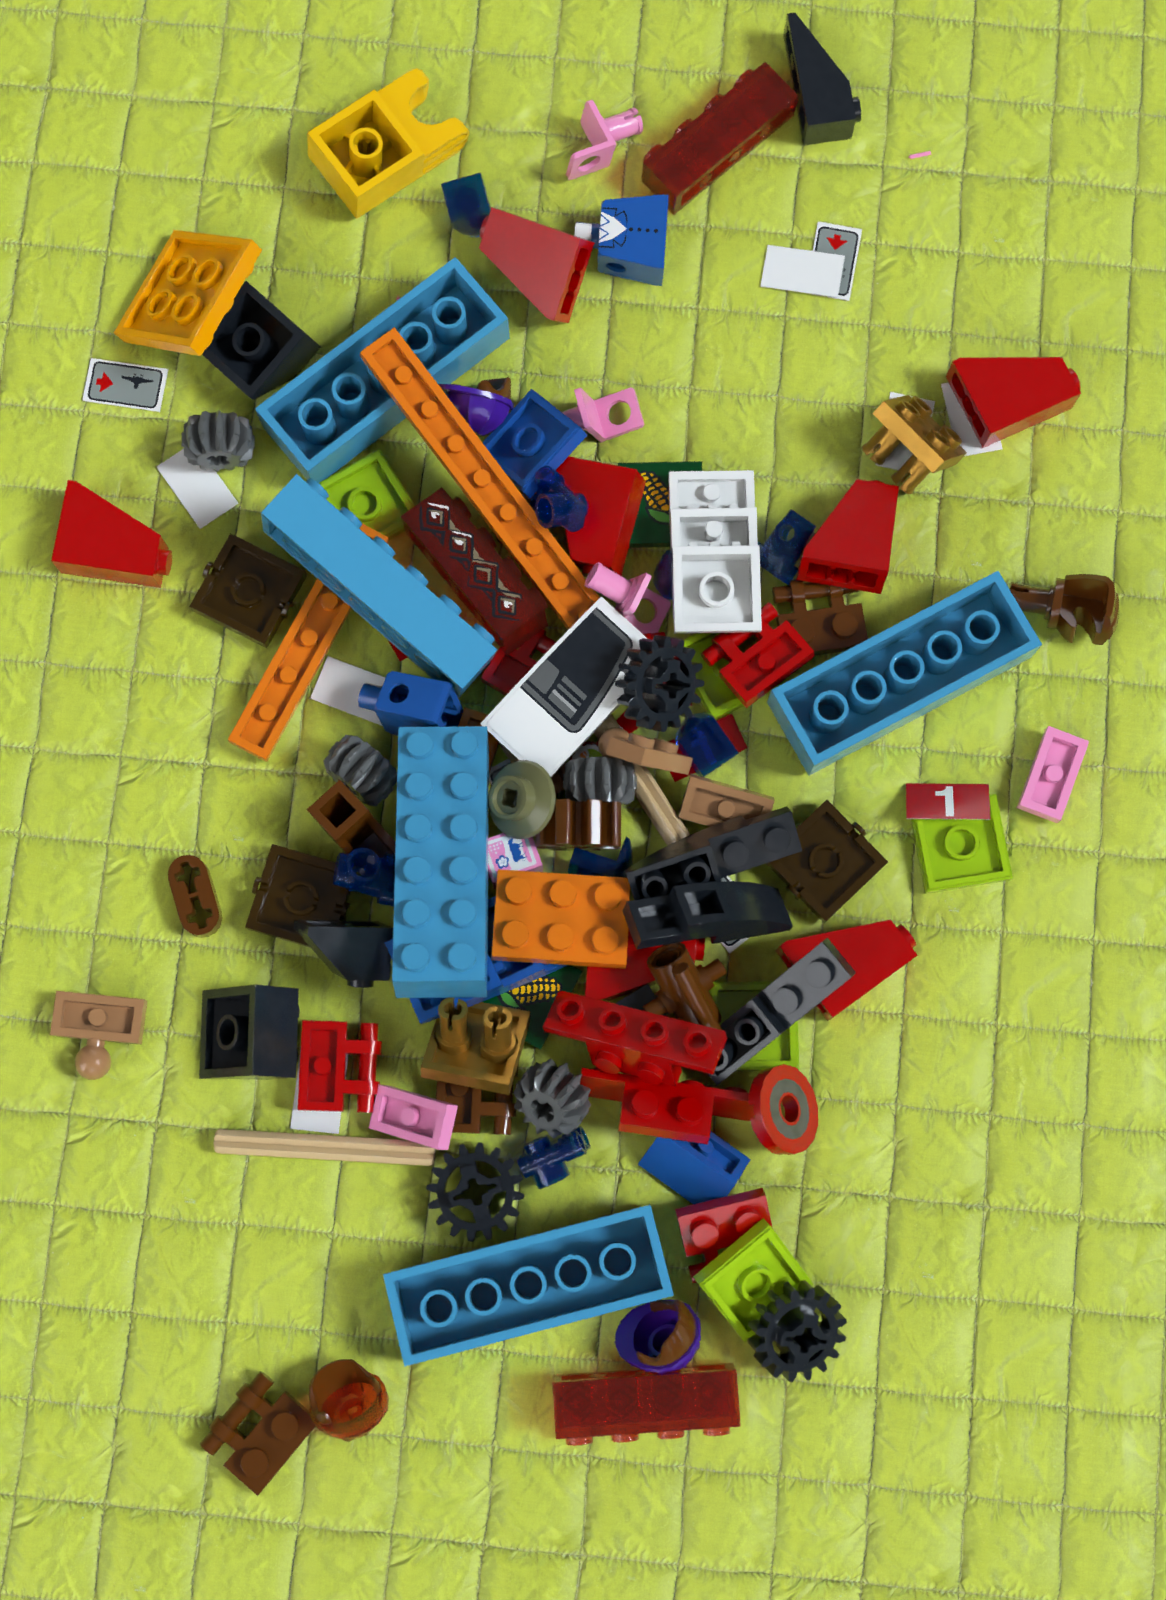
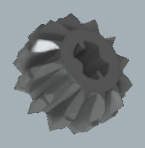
M220 410L213 413L203 411L201 415L190 416L188 422L184 424L182 447H184V456L187 457L188 463L192 465H199L203 470L211 468L217 472L220 469L232 471L235 467L247 465L248 460L253 458L255 436L252 432V426L249 425V419L237 417V413H222Z
M345 735L340 742L337 741L328 751V756L323 760L326 772L333 777V780L335 782L340 780L366 805L377 806L382 799L385 800L394 790L393 786L397 783L396 768L378 750H375L368 742H364L358 736Z
M608 757L572 759L565 764V774H563L565 798L575 802L596 799L602 800V802H620L621 805L629 804L634 801L635 790L637 789V776L634 764L619 758Z
M551 1058L542 1064L536 1062L534 1066H530L513 1091L517 1098L514 1108L525 1114L523 1123L531 1122L535 1125L537 1134L546 1130L553 1139L562 1133L569 1135L575 1131L588 1114L591 1106L588 1100L591 1089L580 1084L582 1074L573 1075L569 1072L568 1063L558 1067Z

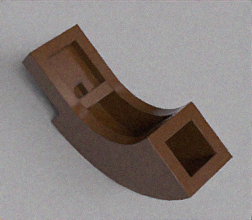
M338 780L307 811L354 864L394 905L396 842L359 799Z

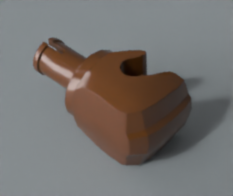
M1094 574L1066 575L1065 579L1056 578L1054 586L1050 585V589L1019 585L1011 582L1010 591L1021 610L1043 614L1044 619L1048 620L1047 628L1057 629L1069 643L1073 642L1077 624L1085 629L1089 634L1092 644L1103 645L1112 637L1117 628L1119 597L1115 591L1114 583L1107 576Z

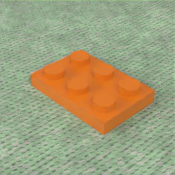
M498 869L492 960L625 969L627 964L628 925L622 910L627 901H630L628 879L624 877Z

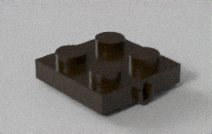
M230 533L215 562H208L203 571V578L205 579L189 607L193 612L268 648L282 620L288 617L287 612L289 608H293V601L304 583L307 573L305 570Z
M828 800L796 828L802 851L766 863L787 885L786 890H790L795 895L796 900L801 899L824 924L888 863L864 837L866 835L865 830L856 822L851 824Z
M272 844L262 877H256L252 893L256 895L245 928L310 948L294 929V920H346V912L350 907V903L347 902L356 877V868Z

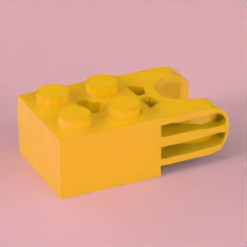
M416 68L405 73L378 92L374 89L307 132L308 157L356 219L458 153L468 140V128L461 120L455 117L433 125L419 122L412 115V112L426 100L428 94L429 78L420 69Z

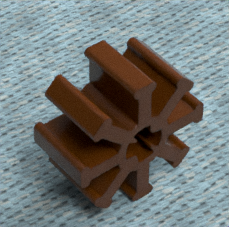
M556 799L554 812L549 823L536 835V848L556 849V851L621 849V803L602 802V800L587 799V801L575 802L570 799Z

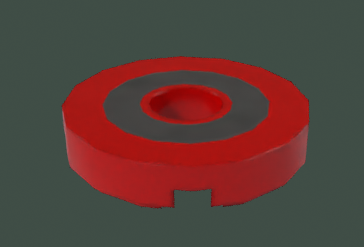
M781 1064L762 1069L753 1079L748 1095V1106L754 1105L755 1117L750 1118L753 1131L760 1143L773 1154L793 1155L805 1151L814 1141L818 1128V1105L814 1090L806 1076L796 1067ZM781 1102L785 1109V1117L782 1115Z

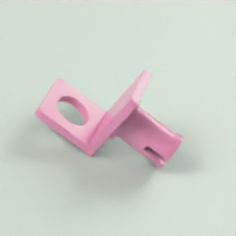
M593 100L586 101L580 123L592 147L571 155L566 172L567 178L573 180L609 167L616 147V141L633 135H639L643 132L641 116L633 118V116L638 114V110L630 108L622 113L604 118L601 116ZM596 156L590 163L580 166L586 159Z
M581 387L574 389L577 407L562 412L600 442L632 432L644 426L637 395L633 388H627L597 400H593ZM616 403H627L631 410L629 419L620 425L612 424L609 420L611 407Z
M598 562L592 567L585 581V587L591 588L616 602L615 609L642 634L657 633L671 606L669 600L647 588L652 578L648 573L628 580ZM641 599L649 600L655 608V616L649 623H641L634 616V612Z

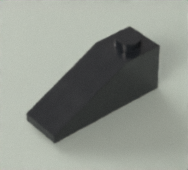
M788 13L783 37L803 146L851 139L855 123L861 121L860 100L858 97H852L850 81L796 13Z

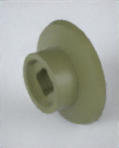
M519 760L505 766L494 778L488 796L489 812L497 828L503 834L514 839H527L541 832L549 823L555 808L556 794L553 781L548 772L541 765L533 761ZM518 791L519 795L517 796V805L514 806L513 802L516 795L515 792Z

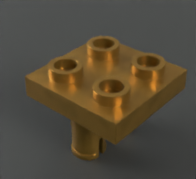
M909 395L885 400L873 412V415L883 426L862 446V450L866 455L872 453L873 455L870 459L876 464L882 465L885 459L902 442L913 455L891 478L896 485L900 482L903 483L900 487L902 491L912 494L914 489L930 472L936 473L956 465L967 452L960 446L962 440L955 431L946 425L941 427L930 416L932 414L931 408L919 397L913 396L911 398Z
M446 998L441 1001L438 1008L440 1018L435 1021L420 1067L421 1077L509 1095L530 1025V1011L484 1002L468 1007L466 1002L458 999L457 1009H455L454 998Z

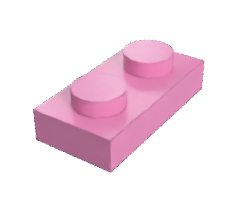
M1048 726L1043 733L1017 808L1054 823L1060 822L1089 741Z
M378 1084L369 1128L434 1149L448 1150L458 1105L393 1086Z

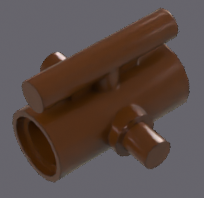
M681 942L663 945L652 952L648 957L647 965L660 990L655 993V999L642 1006L643 1010L659 1015L667 1013V1015L674 1014L676 1019L722 1030L719 1025L722 1019L721 1013L709 992L714 987L713 982L727 974L720 960L716 959L705 967L702 965L695 966L687 948Z

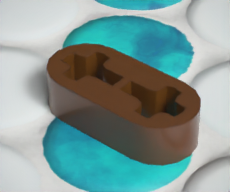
M192 855L180 856L172 862L168 870V880L180 922L183 928L193 936L200 938L209 937L218 931L222 923V911L211 873L207 865L198 857ZM190 865L195 871L200 870V875L194 877L197 892L191 893L188 884L178 879V877L185 874L184 867ZM196 900H200V904L205 911H212V916L206 919L207 926L201 928L196 922H190V918L196 916L197 911L194 905Z

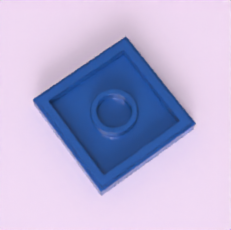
M531 389L507 415L503 423L484 440L483 444L513 484L527 497L531 498L586 438L587 434L580 426Z

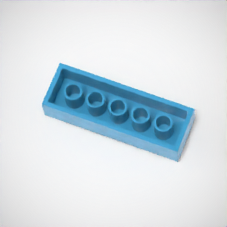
M456 257L255 408L262 427L306 480L312 478L318 483L325 480L406 418L360 357V352L392 328H396L438 384H451L510 339L508 317Z
M296 474L261 512L263 531L427 675L435 680L452 683L459 699L490 664L498 649L492 645L495 641L493 636L481 625L475 623L471 627L459 616L462 610L449 597L442 594L438 598L426 587L429 583L428 580L416 568L409 565L405 569L392 558L396 553L383 539L376 536L372 540L359 528L362 526V523L351 511L345 507L338 510L326 499L329 497V494L318 482L312 478L304 481Z
M996 571L772 689L767 703L808 776L1028 660L1041 647L1042 643L999 571Z
M487 726L398 727L392 983L396 998L487 997L489 742Z
M651 1205L641 1206L383 1274L404 1367L674 1296Z

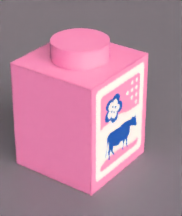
M501 833L488 838V879H491L494 889L497 886L498 869L543 872V865L533 837L514 839Z

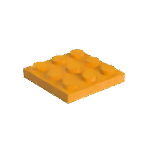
M174 230L118 324L114 334L125 343L201 356L204 350L211 344L213 334L224 315L232 308L234 298L245 279L252 273L254 264L262 249L252 239Z

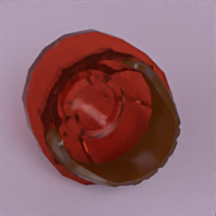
M339 1359L324 1365L316 1372L309 1384L310 1419L320 1431L334 1438L350 1442L363 1436H368L369 1432L381 1422L388 1411L389 1397L379 1376L369 1373L353 1359Z

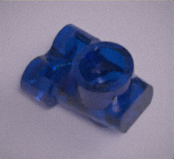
M544 466L540 468L534 478L538 491L530 503V506L536 513L539 524L543 528L562 526L570 532L579 531L584 526V520L588 512L585 496L582 493H574L565 484L564 477L552 467Z
M790 509L764 543L758 541L760 567L789 585L798 572L799 568L795 566L798 559L815 535L816 525ZM794 528L793 538L787 541L788 533Z
M357 848L350 854L339 853L335 864L333 885L346 888L352 892H360L376 897L378 904L394 907L395 855L385 853L384 858H381L368 848ZM354 871H357L358 873H360L361 876H358L357 874H355Z
M579 1126L570 1134L566 1135L563 1133L561 1137L551 1142L548 1135H543L528 1142L523 1146L526 1153L521 1155L517 1162L525 1178L532 1176L537 1188L542 1189L569 1176L570 1172L565 1161L568 1162L587 1154V1150L591 1148L585 1130L582 1126Z

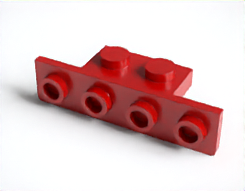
M565 991L557 993L543 1025L544 1032L586 1042L592 1065L609 1074L621 1072L637 1076L648 1084L659 1085L664 1083L675 1087L682 1073L681 1067L714 1074L727 1040L726 1032L723 1030Z
M597 1067L592 1069L582 1068L580 1084L591 1089L588 1097L622 1102L618 1131L708 1145L712 1116L751 1121L750 1118L755 1117L754 1105L748 1106L749 1093L739 1087L712 1088L693 1080L678 1082L676 1087L664 1083L652 1085L640 1080L637 1076L620 1073L609 1074Z

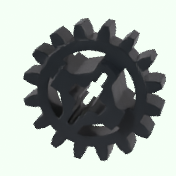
M654 635L653 640L642 638L639 640L640 650L632 648L627 650V654L631 659L629 664L619 663L618 668L625 675L624 679L615 681V686L624 689V694L617 699L618 704L629 706L624 716L627 719L636 720L637 727L666 732L667 727L679 728L681 727L680 716L686 718L693 716L689 708L691 702H701V698L695 694V690L704 686L703 680L696 679V673L703 668L702 663L691 662L696 651L692 648L684 647V641L681 639Z
M479 1142L475 1148V1153H469L464 1144L459 1145L460 1156L456 1159L446 1152L443 1155L447 1163L446 1168L433 1167L431 1170L439 1177L438 1184H429L426 1188L428 1191L437 1193V1199L428 1204L429 1209L440 1208L442 1211L436 1223L442 1225L450 1221L453 1224L450 1235L453 1237L460 1233L461 1229L467 1230V1239L470 1242L474 1241L477 1231H482L485 1238L489 1240L492 1239L491 1227L497 1225L504 1232L509 1229L504 1218L507 1214L514 1217L519 1216L520 1212L512 1206L513 1200L524 1199L525 1195L514 1191V1185L523 1180L522 1175L511 1176L509 1170L515 1163L514 1160L511 1158L501 1163L498 1160L501 1149L496 1147L490 1155L484 1154V1144ZM475 1161L492 1165L501 1175L488 1178L480 1174ZM460 1167L462 1178L455 1190L446 1192L449 1177ZM472 1179H476L478 1185L490 1186L496 1184V1188L490 1189L488 1193L482 1195L483 1203L480 1205H476L473 1199H455L456 1196L464 1194L463 1191L470 1189L469 1181ZM506 1191L505 1201L501 1210L492 1218L489 1206L494 1196ZM461 1205L472 1211L476 1223L460 1219L450 1208Z
M801 1280L797 1290L789 1282H785L783 1284V1294L779 1296L772 1290L767 1292L771 1302L767 1306L757 1304L755 1308L761 1314L760 1319L751 1320L748 1323V1326L756 1333V1335L748 1338L749 1345L756 1351L753 1355L755 1359L773 1377L777 1378L782 1374L788 1382H794L797 1372L806 1380H810L812 1368L816 1366L822 1372H825L827 1366L824 1360L828 1356L838 1358L840 1355L833 1348L835 1343L846 1341V1336L838 1329L847 1324L846 1318L839 1312L841 1305L822 1286L817 1285L813 1288L806 1280ZM815 1308L820 1311L822 1321H818L819 1316L814 1312ZM773 1341H777L776 1346L780 1349V1354L775 1352Z

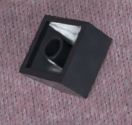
M245 281L234 298L232 308L224 315L213 334L211 344L204 350L202 355L248 397L255 400L294 379L321 346L263 294Z
M247 985L203 990L199 1079L270 1080L296 1078V1064L298 1062L297 1029L300 1014L298 1005L299 989Z

